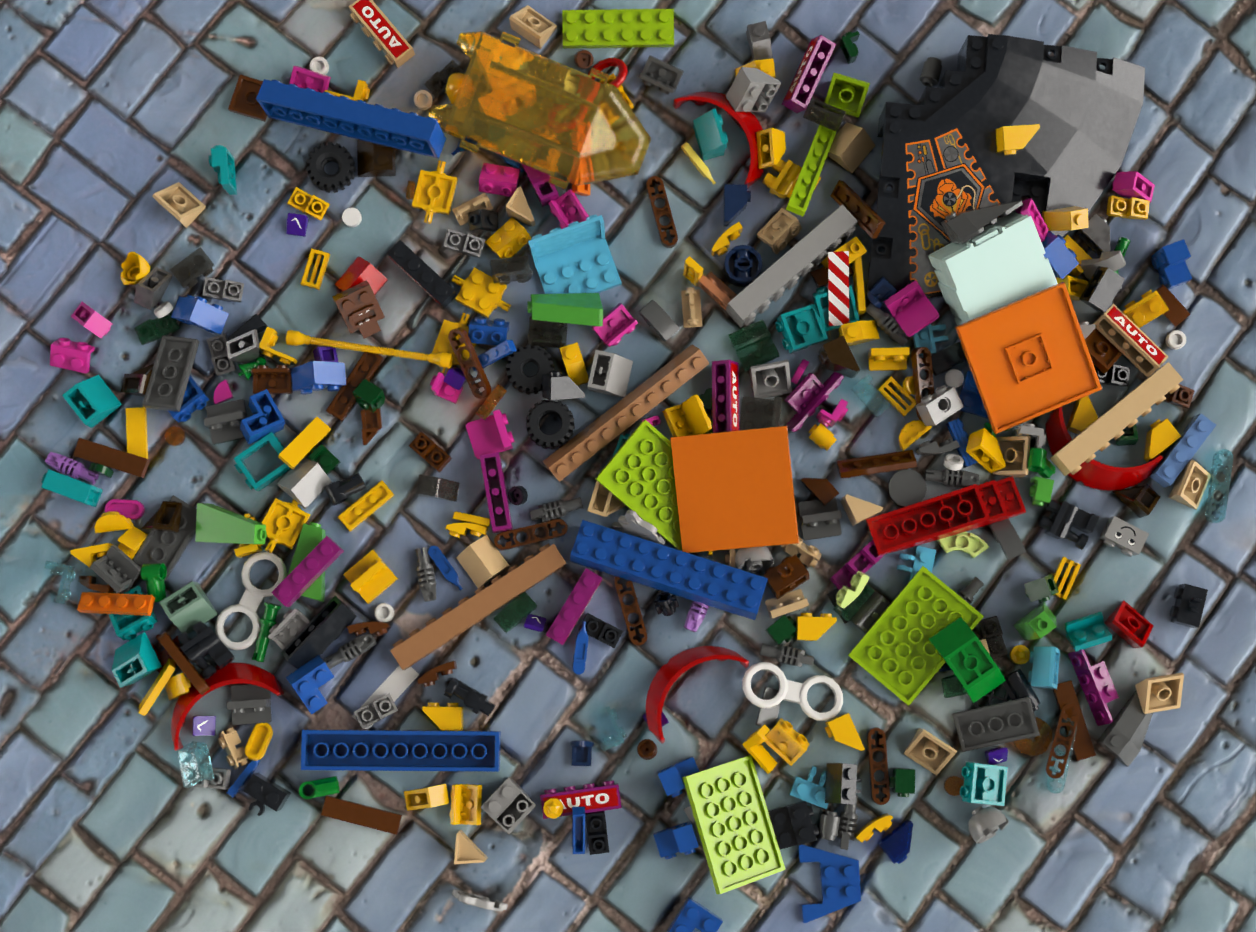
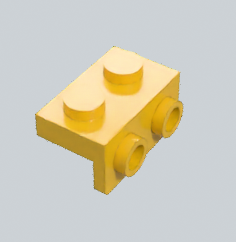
M511 217L485 243L499 256L503 263H506L531 240V236L525 227Z
M453 784L450 792V824L481 825L482 785Z

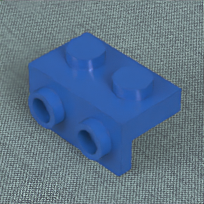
M485 317L472 318L469 323L468 334L471 343L499 345L507 340L510 322H505L504 319L496 318L494 321L486 320Z

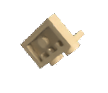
M781 208L756 235L770 246L777 255L799 234L802 227L795 216Z
M801 589L789 592L779 599L774 597L765 601L770 619L809 606L808 600L804 598Z

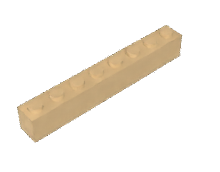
M1169 362L1166 363L1056 452L1050 459L1064 476L1069 473L1074 475L1082 468L1080 465L1084 461L1089 463L1096 457L1094 454L1096 451L1100 450L1102 452L1110 445L1109 441L1112 438L1116 440L1122 436L1124 428L1128 427L1130 429L1138 422L1136 418L1140 415L1144 417L1150 413L1153 404L1159 405L1166 399L1164 395L1168 392L1172 394L1179 389L1180 386L1178 384L1184 379Z

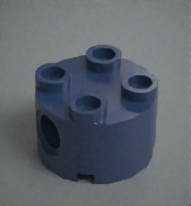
M735 246L725 257L723 270L727 281L739 287L748 286L760 276L762 258L759 252L751 246Z

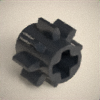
M668 592L659 594L657 601H654L657 613H662L664 616L673 615L676 612V608L679 607L676 596L670 595Z

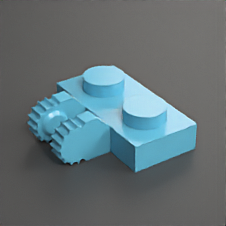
M929 324L914 334L915 348L926 347L930 350L931 355L936 354L935 343L946 342L949 339L948 336L934 338L933 332L945 330L946 324L935 326Z
M916 546L914 556L900 553L899 558L913 561L912 568L905 565H897V570L911 573L909 581L922 566L932 573L936 550Z
M812 766L807 780L795 777L789 795L827 809L829 803H825L826 788L823 787L826 781V771L824 770L817 785L812 783L817 767Z

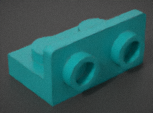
M1102 612L1065 623L1066 637L1075 652L1112 640V634L1104 623Z

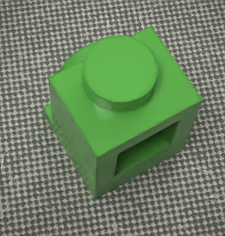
M1037 476L1031 478L1030 482L1034 483L1029 490L1032 505L1043 507L1050 503L1054 480Z

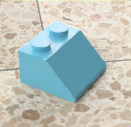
M1034 647V651L1030 652V663H1033L1032 671H1029L1028 682H1031L1032 687L1057 689L1060 650L1058 648Z

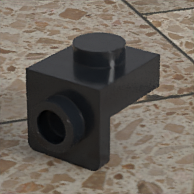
M485 209L469 212L468 222L470 231L481 229L495 232L499 229L498 212Z

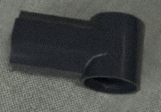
M359 473L325 487L333 506L346 501L349 496L366 489Z

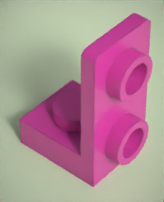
M438 372L437 376L434 375L430 382L431 390L436 396L456 404L463 387L460 390L455 389L445 383L443 373Z

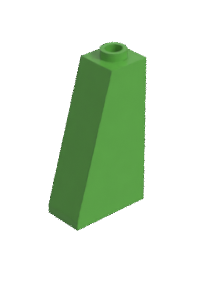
M599 293L531 294V301H527V311L531 313L532 320L603 326V306Z
M197 503L195 542L265 544L267 537L265 524L214 504Z
M310 522L309 525L303 524L288 575L325 538L326 530L321 528V524ZM325 571L301 596L324 602Z
M1044 602L1013 625L1025 641L1041 639L1057 627L1055 615Z

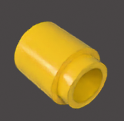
M821 423L819 426L815 424L808 431L811 434L808 438L826 451L837 440L834 434Z

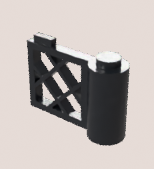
M1017 669L1004 677L1006 680L1002 683L1006 690L1004 698L993 696L995 689L991 691L990 695H985L990 697L988 705H991L992 698L1006 702L1030 696L1034 712L1039 709L1038 705L1041 703L1021 669ZM977 702L973 703L975 708L981 707Z

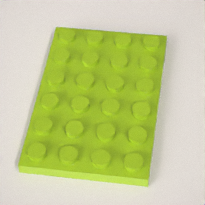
M643 420L595 480L630 510L635 511L641 519L655 526L658 529L657 533L661 534L675 549L682 551L671 441L647 420Z
M922 566L848 656L909 706L945 663V660L938 654L929 638L960 616L971 630L975 628L984 616Z
M752 755L682 777L716 894L728 892L786 870Z

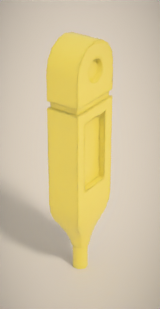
M685 142L681 145L682 151L701 175L715 185L716 182L713 180L709 168L690 144Z

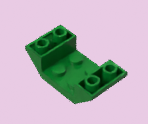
M961 616L929 638L931 644L938 654L943 657L973 703L1006 681L995 661Z

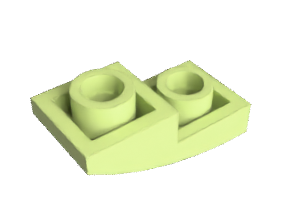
M858 571L851 579V588L843 585L842 590L840 589L837 592L836 604L841 608L851 604L862 592L870 577Z

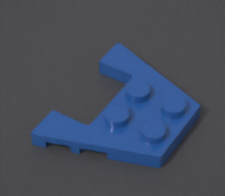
M804 844L798 846L799 862H820L822 902L802 904L803 923L810 922L861 901L859 860Z

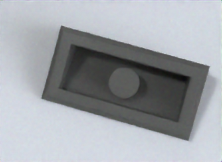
M873 592L851 617L850 621L866 634L890 603L879 593Z
M765 687L762 699L770 700L774 698L778 690ZM781 702L771 708H759L755 725L763 726L765 724L768 728L772 729L776 725Z

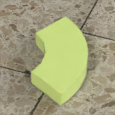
M968 532L937 540L945 553L963 551L972 558H975L989 548L983 539Z

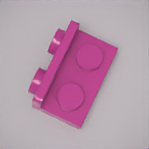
M1032 198L1022 201L1023 205L1015 209L1016 212L1032 217L1041 242L1044 241L1048 227Z

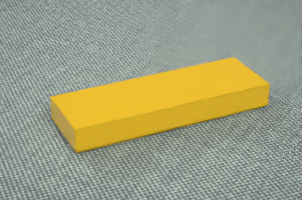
M689 256L684 263L683 276L696 287L698 286V280L703 276L704 269Z
M859 257L852 262V270L854 272L855 302L858 315H862L866 311L862 259Z
M125 408L127 453L148 459L146 408Z
M316 417L278 455V458L293 470L331 431V428L320 418Z
M381 480L337 517L351 532L390 500L394 493Z
M168 659L139 704V714L145 716L174 673L176 662L173 659Z

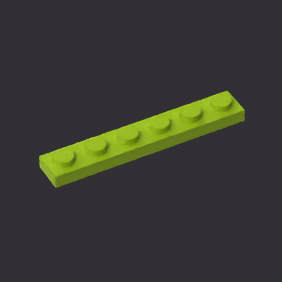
M820 122L786 210L802 217L804 216L836 135V128Z

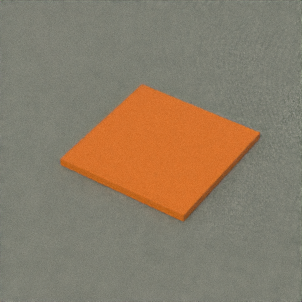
M1065 282L1053 285L955 327L994 434H998L1102 390Z
M787 426L670 438L683 552L692 553L799 543Z

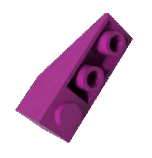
M532 150L518 157L541 206L544 207L548 205L549 201L558 199V191L537 152Z

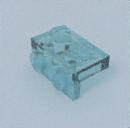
M192 741L177 751L183 786L185 788H191L202 780L211 781L214 779L208 745L206 743Z

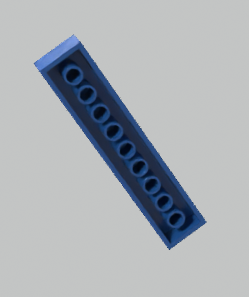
M264 79L256 97V100L269 118L439 159L446 142V137L438 121L430 116L426 118L413 112L405 113L396 108L388 109L379 104L371 105L362 100L354 101L345 96L337 97L328 92L320 93L311 88L304 89L294 84H282L277 80L270 81Z
M582 520L570 554V562L752 620L756 619L768 581L766 577Z
M302 730L301 770L499 772L501 731Z

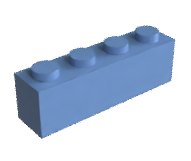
M1203 414L1194 416L1180 434L1182 437L1173 443L1149 477L1164 488L1171 486L1216 427V424Z

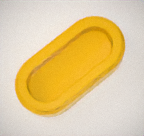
M257 723L254 726L245 746V754L250 760L257 761L265 755L273 736V729L270 724Z

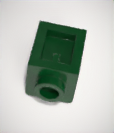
M850 31L844 34L839 44L848 64L855 62L859 53L856 44L853 43L859 38L860 34L858 31L854 33Z
M322 444L320 446L316 445L310 451L311 455L308 457L310 460L317 462L327 475L341 463Z

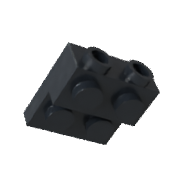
M806 801L768 811L780 850L817 840L816 836L819 835L816 823L812 824L810 817L814 816L811 804L807 805Z

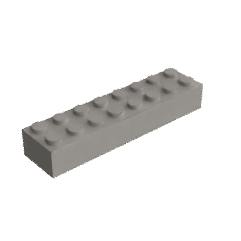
M842 204L728 303L726 312L740 328L744 325L749 326L755 320L756 314L764 313L769 308L771 301H778L784 295L783 292L786 288L789 290L798 283L797 280L800 276L803 278L812 271L811 268L815 263L819 265L826 258L825 256L829 251L834 252L837 250L843 239L847 241L854 234L853 232L856 230L855 226L858 221Z

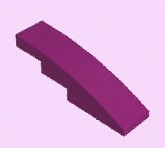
M872 539L837 571L830 580L839 590H842L843 585L850 587L851 579L858 571L866 573L884 555H878Z

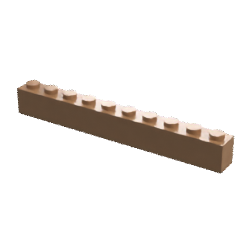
M690 345L542 462L560 482L710 363L699 348Z
M549 543L539 549L541 552L536 556L533 554L529 555L523 560L525 563L519 567L516 564L507 570L508 574L501 577L499 575L492 579L490 586L478 588L474 591L476 595L470 599L468 596L458 602L459 606L456 608L450 607L442 612L443 616L439 619L433 618L426 622L427 627L422 630L417 628L409 634L410 638L403 641V639H400L394 643V648L390 651L401 669H408L567 565L554 544L551 546Z

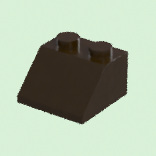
M358 139V177L396 176L395 148Z
M844 336L822 345L818 352L819 362L822 366L825 365L827 370L850 378H854L860 371Z

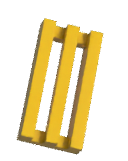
M311 248L300 283L302 286L320 290L330 253ZM318 254L310 282H307L314 256ZM322 256H324L317 282L314 284Z
M892 376L877 389L903 417L916 406L915 399L905 392L903 387ZM889 383L911 403L910 406L888 385ZM884 388H886V389L906 408V410H904V409L884 390Z
M1066 557L1061 558L1053 577L1055 583H1057L1064 564H1068L1057 588L1059 592L1053 594L1063 600L1067 599L1081 567V564L1075 563ZM1073 566L1074 569L1066 585V588L1063 594H1060L1066 582V579L1070 573V570Z

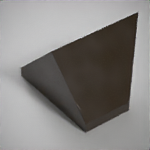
M154 363L131 374H124L120 392L144 397Z
M1148 484L1112 491L1139 518L1148 516L1161 497Z
M163 501L160 508L141 529L179 533L182 503Z

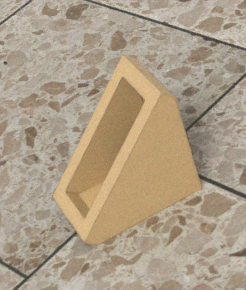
M520 186L505 206L507 215L533 227L535 226V220Z
M596 481L587 511L606 517L626 505Z
M462 830L456 834L454 864L483 863L488 859Z

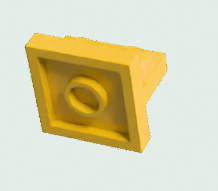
M371 550L343 574L351 583L350 586L362 596L367 604H370L398 580L374 550Z

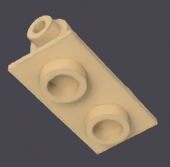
M483 193L452 209V212L459 225L462 226L468 223L469 212L478 209L491 211L494 208L488 196Z
M690 287L687 290H682L683 327H703L700 289L695 290L694 287Z
M800 537L799 543L781 546L784 549L783 551L791 556L797 555L798 552L801 553L799 559L808 567L812 566L814 568L822 555L815 546H808L803 543Z
M232 727L226 730L227 734L224 731L219 734L218 742L221 748H225L228 754L226 760L229 766H233L234 770L239 767V763L241 766L248 764L247 759L249 758L246 756L243 746L236 749L235 745L242 742L237 731Z

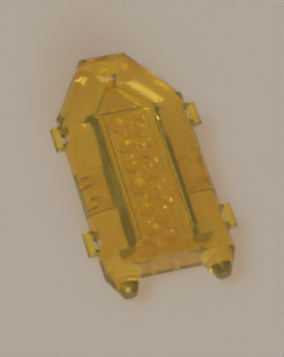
M483 31L460 33L457 45L471 59L454 104L433 105L429 115L438 121L444 133L462 139L459 147L476 154L479 147L551 175L549 183L564 189L567 188L568 183L580 186L638 175L652 139L617 87L607 83L609 74L592 68L590 75L553 61L519 47L521 38L504 31L500 38ZM506 40L510 43L515 44V47L502 43V41ZM592 76L603 80L604 83H599L591 78ZM465 138L478 142V144L474 145L472 143H469L465 141ZM555 173L567 178L566 181L554 177Z

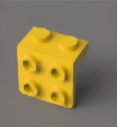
M697 394L691 396L682 404L662 411L673 437L705 434L712 429L711 420L707 416L703 402Z

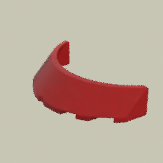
M695 92L674 99L673 107L675 109L688 101H692L696 105L711 103L724 109L744 131L748 139L751 160L744 185H747L748 189L760 179L764 169H759L756 132L763 129L754 114L751 112H735L726 95L717 92Z
M1062 407L1052 410L1045 424V432L1047 433L1052 456L1072 440L1064 423ZM1160 455L1156 456L1152 461L1135 467H1114L1092 459L1089 463L1084 461L1080 465L1082 468L1074 475L1071 473L1067 475L1089 488L1097 490H1122L1148 478L1163 457Z
M718 646L695 647L672 657L656 673L647 693L646 719L651 733L661 744L665 742L661 723L663 704L674 682L687 670L700 663L716 659L718 661L736 660L746 669L749 667V661L733 650Z
M229 663L221 670L218 666H214L217 672L205 680L210 689L203 695L190 682L189 692L179 696L172 714L171 735L174 750L177 751L184 748L179 734L181 727L186 722V715L194 704L207 693L230 684H252L265 688L277 696H281L284 694V691L276 676L251 664Z

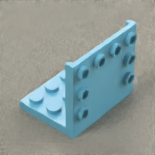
M602 215L589 216L586 218V221L580 223L578 221L572 222L566 228L552 229L549 234L544 236L538 234L528 241L531 256L545 294L600 293L622 285L605 239V226Z

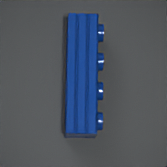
M506 340L478 355L482 367L485 368L517 350L513 340Z
M958 418L948 422L946 426L953 441L957 440L960 447L957 448V451L964 459V468L976 464L977 461L966 452L969 436L963 429L964 424L962 420L960 421Z
M572 807L573 854H585V807Z

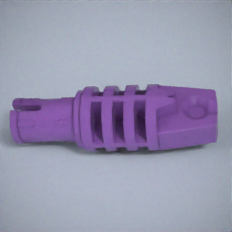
M50 452L45 460V463L56 471L74 479L81 478L94 485L96 483L95 479L98 480L99 473L84 468L82 463L67 456Z
M692 601L684 628L697 632L709 606Z

